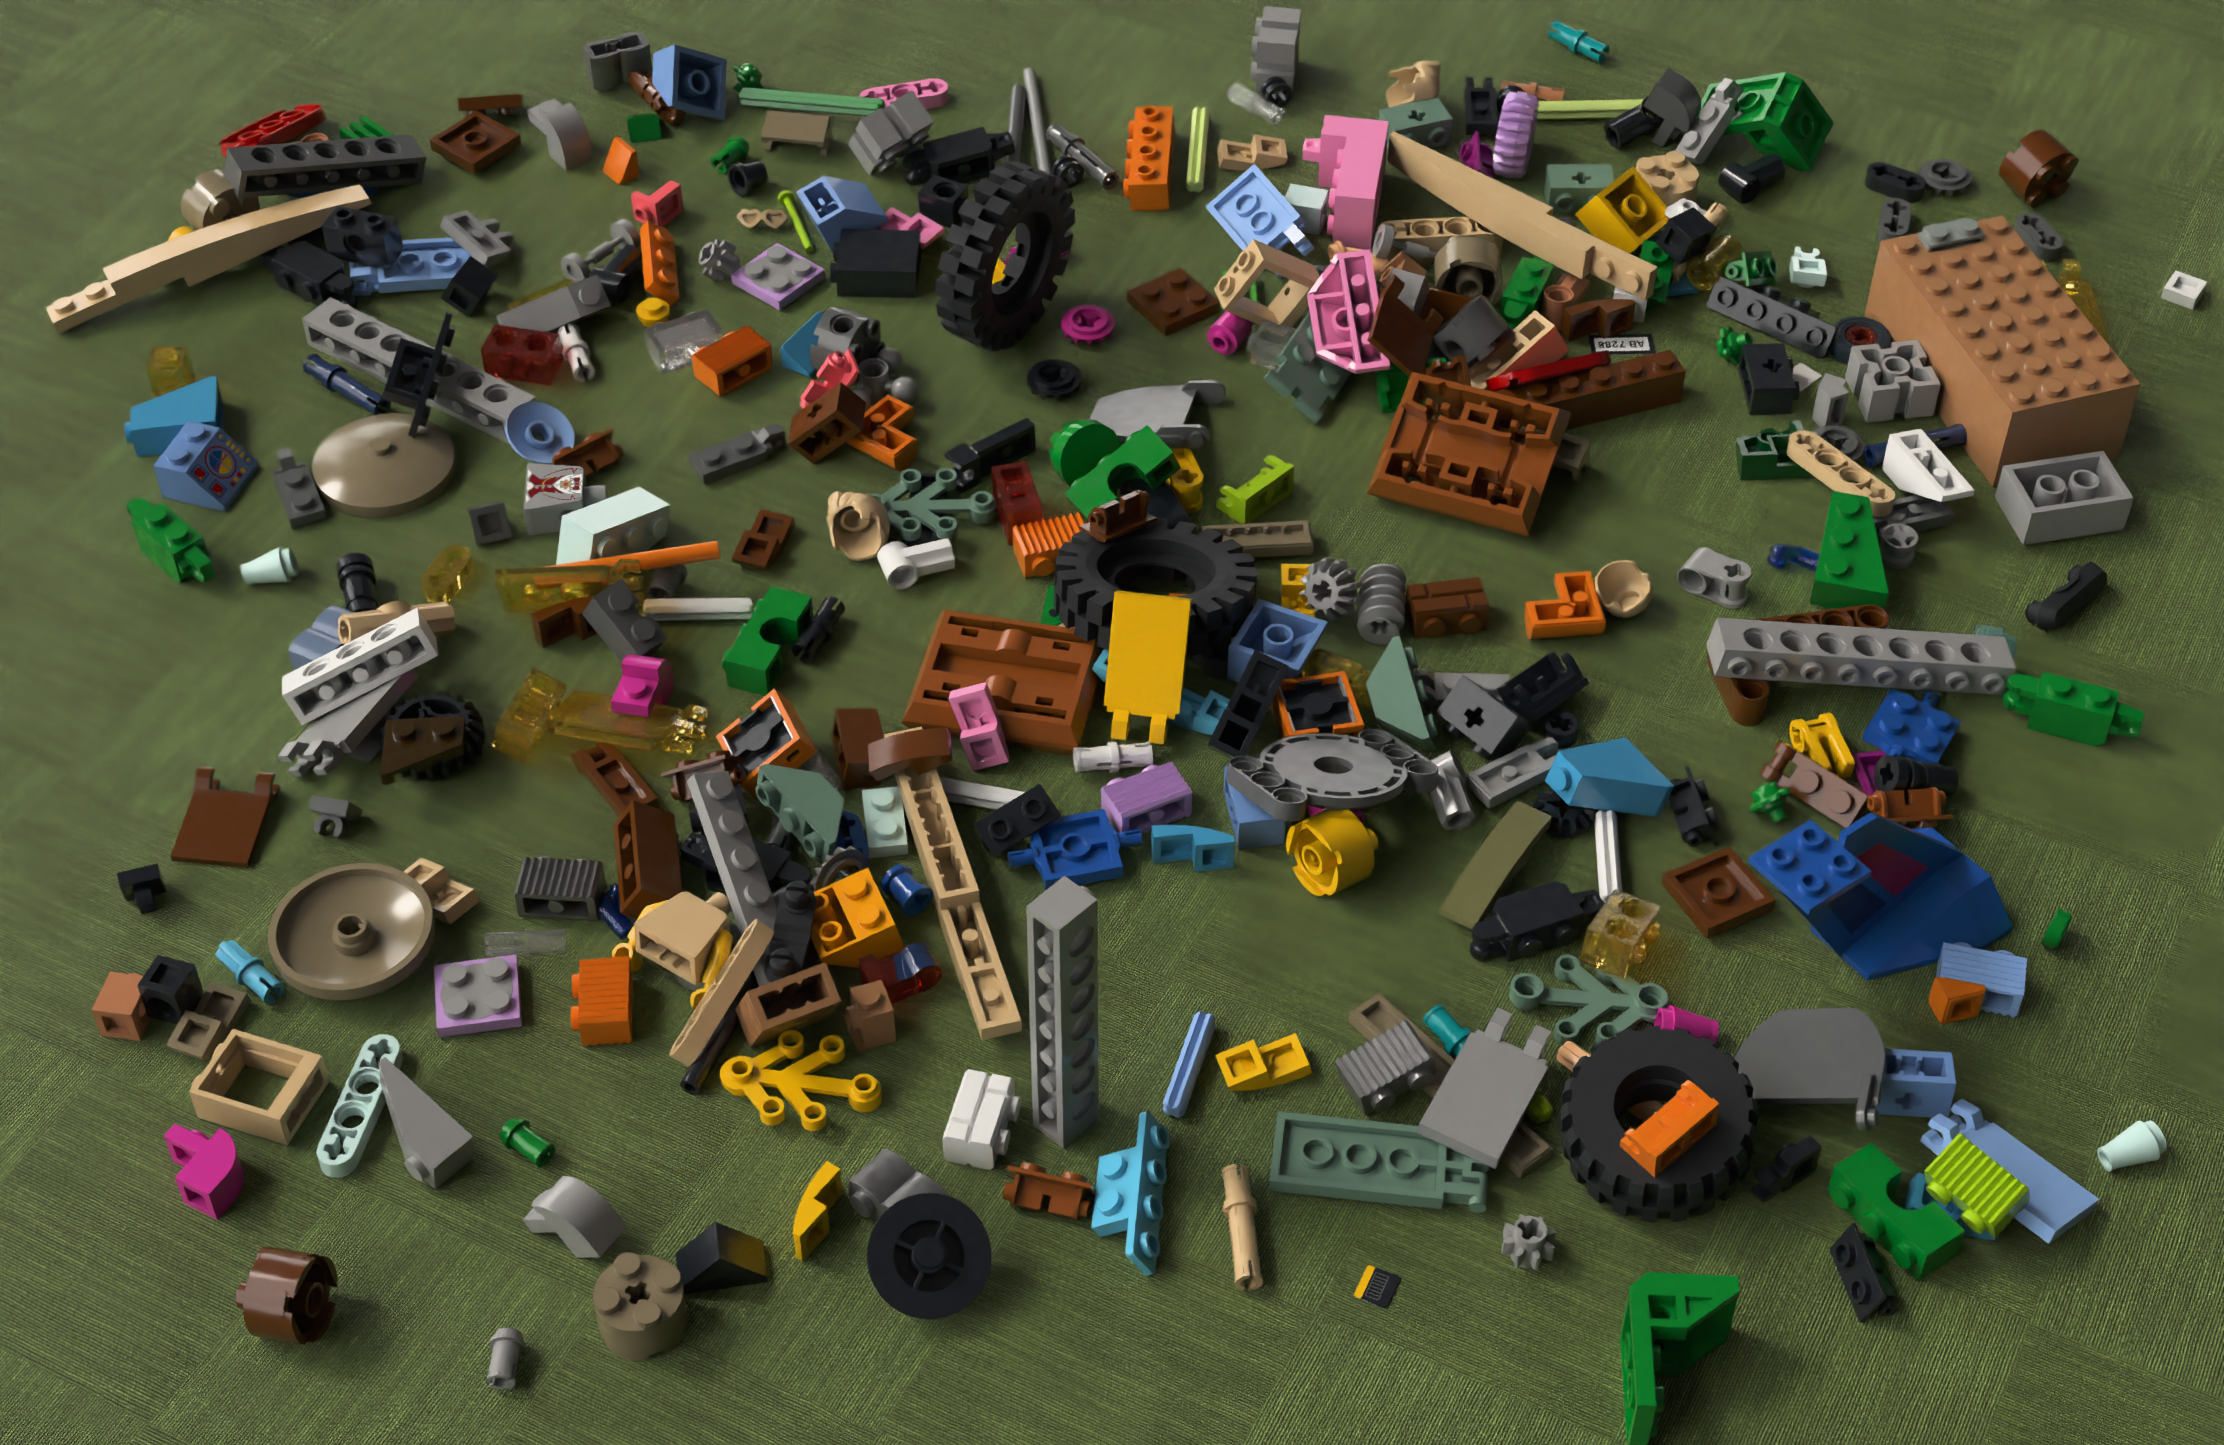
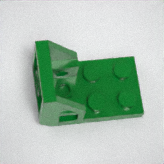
M1787 72L1734 80L1744 91L1734 107L1737 113L1722 135L1744 133L1756 150L1766 155L1776 153L1782 158V163L1800 172L1810 171L1834 122L1802 78ZM1720 83L1709 85L1701 101V109L1715 93V89Z
M1646 1272L1629 1286L1619 1335L1626 1445H1648L1650 1437H1657V1413H1662L1664 1394L1663 1386L1655 1384V1377L1676 1378L1727 1342L1740 1291L1738 1276Z

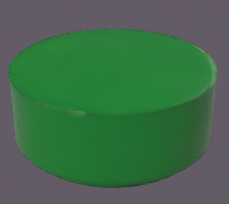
M2058 907L2040 944L2053 950L2054 948L2057 949L2073 917L2071 913Z

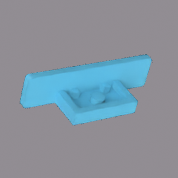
M1149 1111L1139 1114L1135 1147L1099 1157L1091 1226L1099 1237L1127 1230L1126 1256L1145 1276L1155 1274L1156 1260L1160 1253L1158 1239L1160 1220L1163 1218V1185L1167 1179L1165 1164L1167 1149L1170 1146V1137L1166 1127L1160 1124Z

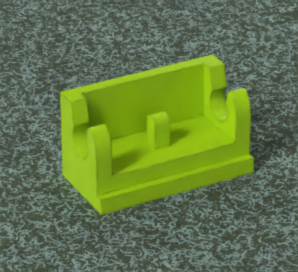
M1268 455L1263 460L1274 469L1262 468L1260 474L1237 490L1228 485L1222 487L1220 492L1227 497H1221L1216 500V508L1240 524H1249L1293 493L1294 465L1291 463L1287 464L1274 455Z

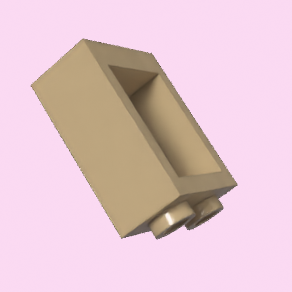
M1253 239L1247 248L1239 254L1238 259L1228 272L1220 278L1214 291L1223 310L1286 335L1309 307L1307 294L1320 275L1314 265ZM1264 269L1290 279L1268 307L1243 297Z
M232 1029L225 1041L216 1047L212 1060L203 1073L194 1079L189 1093L198 1118L288 1146L326 1088L329 1078L321 1055ZM245 1065L289 1078L268 1111L224 1097Z

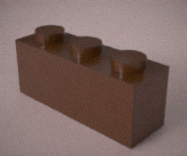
M633 800L614 822L613 829L620 913L638 919L647 905L670 900L680 892H683L680 874L682 864L679 861L677 845L679 835L676 832L675 815Z

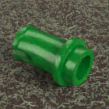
M741 136L730 137L726 142V146L711 158L712 167L715 169L723 161L722 166L717 172L725 174L731 165L748 156L750 149L748 142Z
M513 1117L503 1125L499 1137L503 1140V1146L507 1149H516L538 1168L546 1165L555 1153L556 1148L554 1144L530 1128V1123L525 1118L518 1119Z

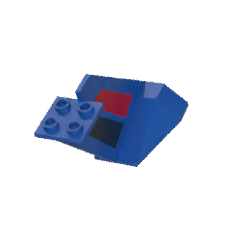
M1871 812L1841 830L1837 842L1810 819L1751 855L1748 863L1775 885L1811 925L1810 931L1867 981L1938 963L1943 942L1951 944L1964 942L1970 944L1973 948L1985 950L2011 933L2013 928L1992 877L1932 827L1910 829Z

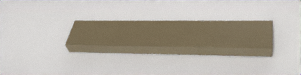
M1381 993L1376 994L1349 1012L1348 1022L1368 1041H1372L1374 1037H1379L1381 1033H1386L1388 1029L1394 1028L1396 1024H1401L1403 1020L1409 1021L1434 1057L1437 1074L1422 1089L1433 1099L1455 1060ZM1521 1121L1500 1161L1519 1179H1522L1552 1158L1553 1148Z

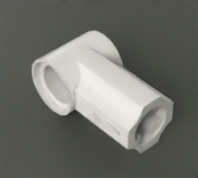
M948 538L912 547H907L906 544L899 541L890 542L884 545L877 555L889 586L897 590L911 587L919 576L955 568V558Z

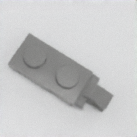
M1723 79L1715 89V93L1701 109L1688 132L1683 136L1675 151L1683 153L1685 160L1700 165L1703 164L1737 113L1734 107L1744 90L1734 80Z

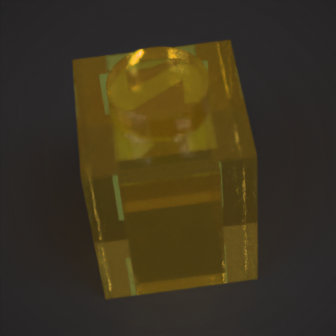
M153 346L146 366V372L154 398L195 383L196 376L188 347Z

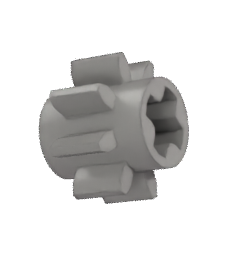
M718 239L714 243L708 242L705 244L699 254V263L705 266L702 274L714 281L718 279L721 282L724 278H731V274L737 271L740 266V258L734 254L737 246L726 240L720 241Z
M1519 1214V1219L1515 1225L1508 1223L1504 1225V1240L1501 1253L1502 1255H1510L1515 1268H1533L1536 1271L1542 1259L1547 1261L1553 1260L1555 1250L1553 1244L1556 1231L1555 1229L1547 1230L1541 1216L1537 1218L1535 1216Z

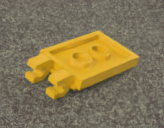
M1118 590L1114 592L1103 705L1107 706V712H1114L1111 739L1126 740L1129 737L1131 715L1152 717L1149 742L1165 744L1169 719L1175 720L1176 714L1181 712L1192 599Z

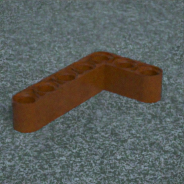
M1860 605L1753 620L1887 629L1889 614L1880 606ZM1708 653V665L1731 718L1743 726H1756L1760 724L1764 719L1770 692L1767 680L1715 677Z

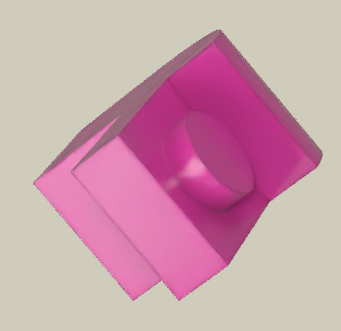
M628 654L621 663L623 675L611 699L612 712L647 718L650 717L651 712L664 713L675 688L670 661Z
M174 1124L164 1134V1138L172 1161L184 1166L175 1176L183 1203L218 1220L237 1199L244 1184V1172L235 1144L230 1135L221 1128L209 1139L199 1130L193 1129L189 1131Z

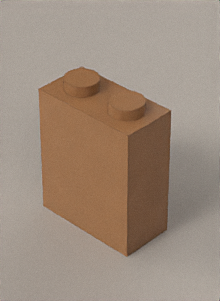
M824 962L747 991L735 1011L751 1048L775 1039L785 1031L798 1030L827 1019L839 1005L841 999L828 966Z

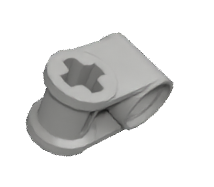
M1702 547L1698 548L1678 571L1677 581L1690 594L1701 596L1725 608L1737 609L1747 603L1748 591L1746 590V583L1750 580L1752 572L1749 565L1745 562L1734 560L1710 548Z

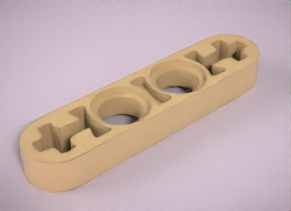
M1796 431L1790 435L1787 455L1791 460L1834 491L1869 497L1873 517H1885L1891 514L1895 492L1888 485L1817 434L1810 431ZM1822 463H1828V464H1832V465H1834V466L1825 465V464H1822Z
M755 919L747 927L676 1039L669 1054L672 1058L686 1067H689L697 1059L774 935L773 929L758 919Z

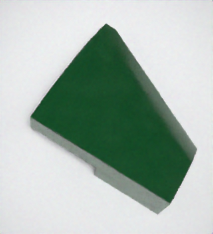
M1790 421L1789 430L1783 432L1768 428L1762 430L1759 434L1737 438L1736 459L1740 480L1811 477V473L1791 460L1787 455L1790 435L1796 431H1804L1801 421Z

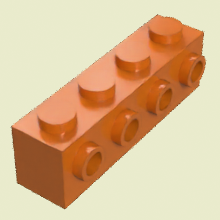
M1149 105L1135 107L1134 120H1129L1128 159H1125L1126 179H1123L1124 198H1130L1131 210H1170L1175 144L1173 106L1156 107Z

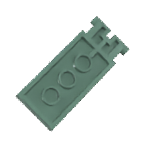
M1308 312L1275 361L1280 366L1276 371L1270 369L1263 377V380L1285 399L1290 394L1296 398L1292 405L1312 423L1316 424L1324 415L1319 410L1322 404L1327 406L1334 400L1351 374V371L1317 357L1310 312Z
M1278 1111L1269 1191L1442 1209L1443 1202L1469 1205L1470 1211L1482 1213L1486 1211L1488 1175L1485 1172L1489 1170V1166L1417 1133L1419 1126Z

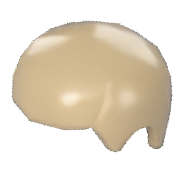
M1614 561L1602 567L1595 577V590L1599 596L1601 606L1605 611L1618 618L1636 616L1644 611L1653 599V583L1650 581V576L1648 573L1641 571L1634 561Z

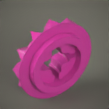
M1094 305L1074 307L1068 310L1061 319V330L1064 331L1065 338L1073 339L1075 344L1087 342L1090 345L1094 341L1103 343L1104 338L1112 337L1113 329L1115 328L1113 315L1106 309Z

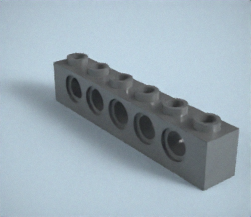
M412 134L227 148L223 175L234 187V193L237 198L332 191L359 184L362 188L422 183L427 157Z

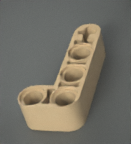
M1468 216L1385 221L1378 226V229L1382 224L1392 226L1394 228L1393 241L1403 244L1406 241L1429 247V251L1436 253L1439 252L1449 238L1461 235L1463 237L1481 238L1493 243L1498 247L1499 254H1502L1503 237ZM1391 247L1387 255L1388 262L1403 250ZM1409 256L1417 264L1434 263L1435 259L1429 257L1424 260Z

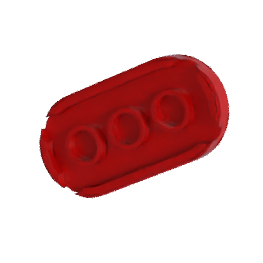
M315 103L297 105V107H294L295 110L288 112L283 109L273 112L224 137L220 141L222 155L226 157L227 148L282 144L326 120L325 112L321 105Z
M1609 350L1499 375L1485 380L1488 391L1495 392L1608 365L1611 363Z

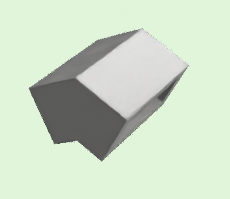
M1825 373L1821 380L1812 419L1819 427L1829 425L1842 426L1849 392L1845 388L1846 379Z

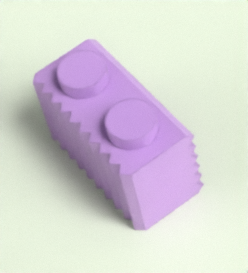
M1173 762L1160 766L1150 765L1139 774L1125 779L1115 778L1106 786L1101 787V809H1105L1107 818L1117 833L1140 828L1141 834L1143 832L1147 833L1151 829V825H1168L1171 821L1182 820L1184 816L1189 817L1192 814L1191 787H1188L1184 777H1181L1177 768L1174 767Z

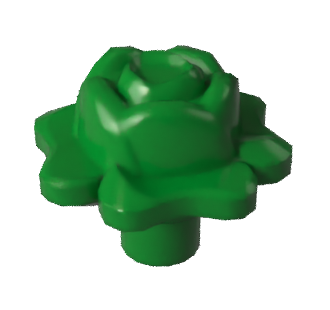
M744 63L741 67L737 65L732 67L738 80L733 87L736 92L739 93L743 87L764 89L760 82L763 74L760 73L757 67L749 63Z
M1731 326L1723 327L1720 329L1721 337L1716 342L1718 347L1717 353L1725 361L1731 360L1736 366L1740 362L1742 345L1752 344L1753 339L1748 332L1739 335Z
M1776 781L1765 783L1752 792L1753 804L1749 807V811L1768 813L1773 823L1787 817L1783 804L1786 801V796L1791 792L1790 787L1781 789Z

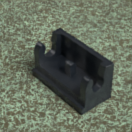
M1554 651L1546 654L1496 689L1504 704L1530 722L1538 720L1590 683L1586 677H1583L1577 663L1568 652L1561 655L1562 662L1566 665L1565 668Z

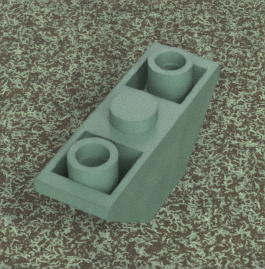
M1399 635L1393 637L1366 682L1375 717L1382 730L1427 752H1432L1436 750L1432 737L1439 735L1432 713L1426 715L1422 703L1428 702L1429 699L1422 679L1416 681L1413 669L1419 668L1413 647L1406 648Z
M770 764L760 766L756 786V794L759 801L764 806H768L777 815L784 829L792 832L803 844L806 853L811 858H816L822 865L825 862V855L833 856L836 849L844 798L821 773Z

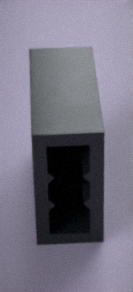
M841 229L840 242H834L833 259L836 263H831L830 281L831 283H836L837 297L917 298L922 259L920 231Z

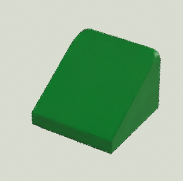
M656 113L626 117L631 142L659 140L661 138L659 117Z

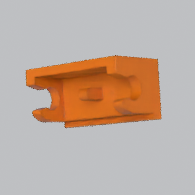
M1687 1080L1681 1085V1089L1676 1092V1096L1636 1130L1630 1128L1625 1132V1137L1620 1140V1147L1655 1178L1717 1125L1719 1103L1714 1098L1711 1099L1693 1082Z

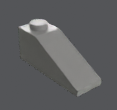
M596 274L496 317L511 348L559 329L563 325L566 326L568 323H574L597 314L611 305Z
M384 1057L379 1061L380 1084L403 1152L405 1167L416 1180L422 1181L424 1179L436 1190L474 1158L473 1136L392 1062Z

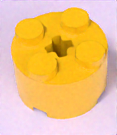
M1326 809L1291 826L1286 837V849L1288 855L1294 853L1298 865L1292 867L1301 884L1316 896L1325 894L1330 896L1371 875L1375 862L1374 851L1378 849V839L1371 829L1364 827L1351 810Z

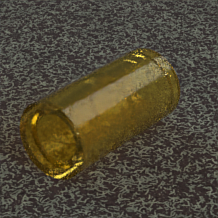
M1723 234L1717 236L1708 245L1705 252L1698 255L1687 268L1689 282L1699 290L1712 289L1714 284H1717L1719 276H1725L1726 266L1730 262L1741 259L1743 250L1740 242L1731 235Z

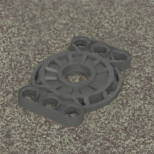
M1365 729L1358 733V737L1331 733H1309L1279 739L1266 746L1260 753L1259 758L1251 756L1231 758L1228 761L1227 782L1272 817L1282 821L1293 822L1302 820L1306 816V806L1331 810H1356L1391 800L1401 794L1404 789L1414 792L1432 791L1436 788L1438 766L1384 730Z

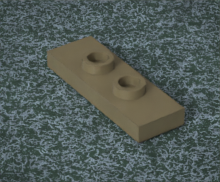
M1310 521L1202 526V531L1210 528L1222 533V541L1235 540L1243 546L1242 553L1249 552L1252 558L1313 555L1314 545Z

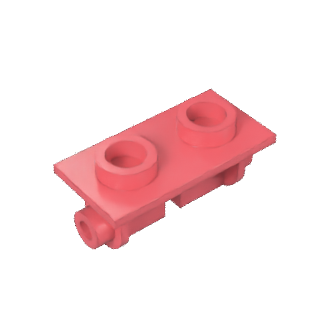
M850 349L845 354L835 351L834 354L827 356V359L816 374L819 379L825 381L823 383L812 379L804 393L800 396V406L803 409L840 382L849 388L856 381L860 371Z

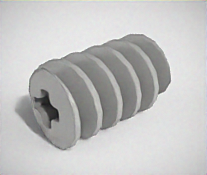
M1381 563L1369 567L1361 575L1360 582L1363 585L1359 590V596L1362 600L1358 603L1357 629L1361 637L1370 643L1389 644L1393 637L1400 635V630L1403 628L1407 577L1405 572L1398 566Z

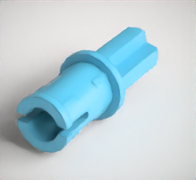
M234 940L220 943L219 949L215 953L216 957L236 975L237 983L241 986L247 985L265 1004L276 1002V999L270 994V989L279 998L283 995L285 984L264 968V961L262 959L252 957Z

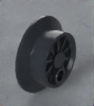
M922 1193L896 1202L881 1215L869 1237L866 1257L870 1279L882 1299L904 1315L929 1320L951 1316L973 1302L983 1289L989 1276L992 1253L988 1233L983 1223L968 1206L947 1195Z

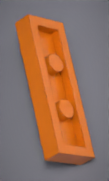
M647 221L640 228L645 291L672 306L680 298L674 236L666 228L658 227Z

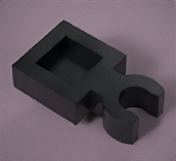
M1810 1135L1797 1144L1791 1142L1785 1145L1775 1158L1776 1164L1766 1166L1755 1174L1754 1178L1759 1183L1752 1187L1751 1191L1762 1202L1771 1199L1780 1189L1783 1192L1787 1191L1816 1171L1822 1146Z

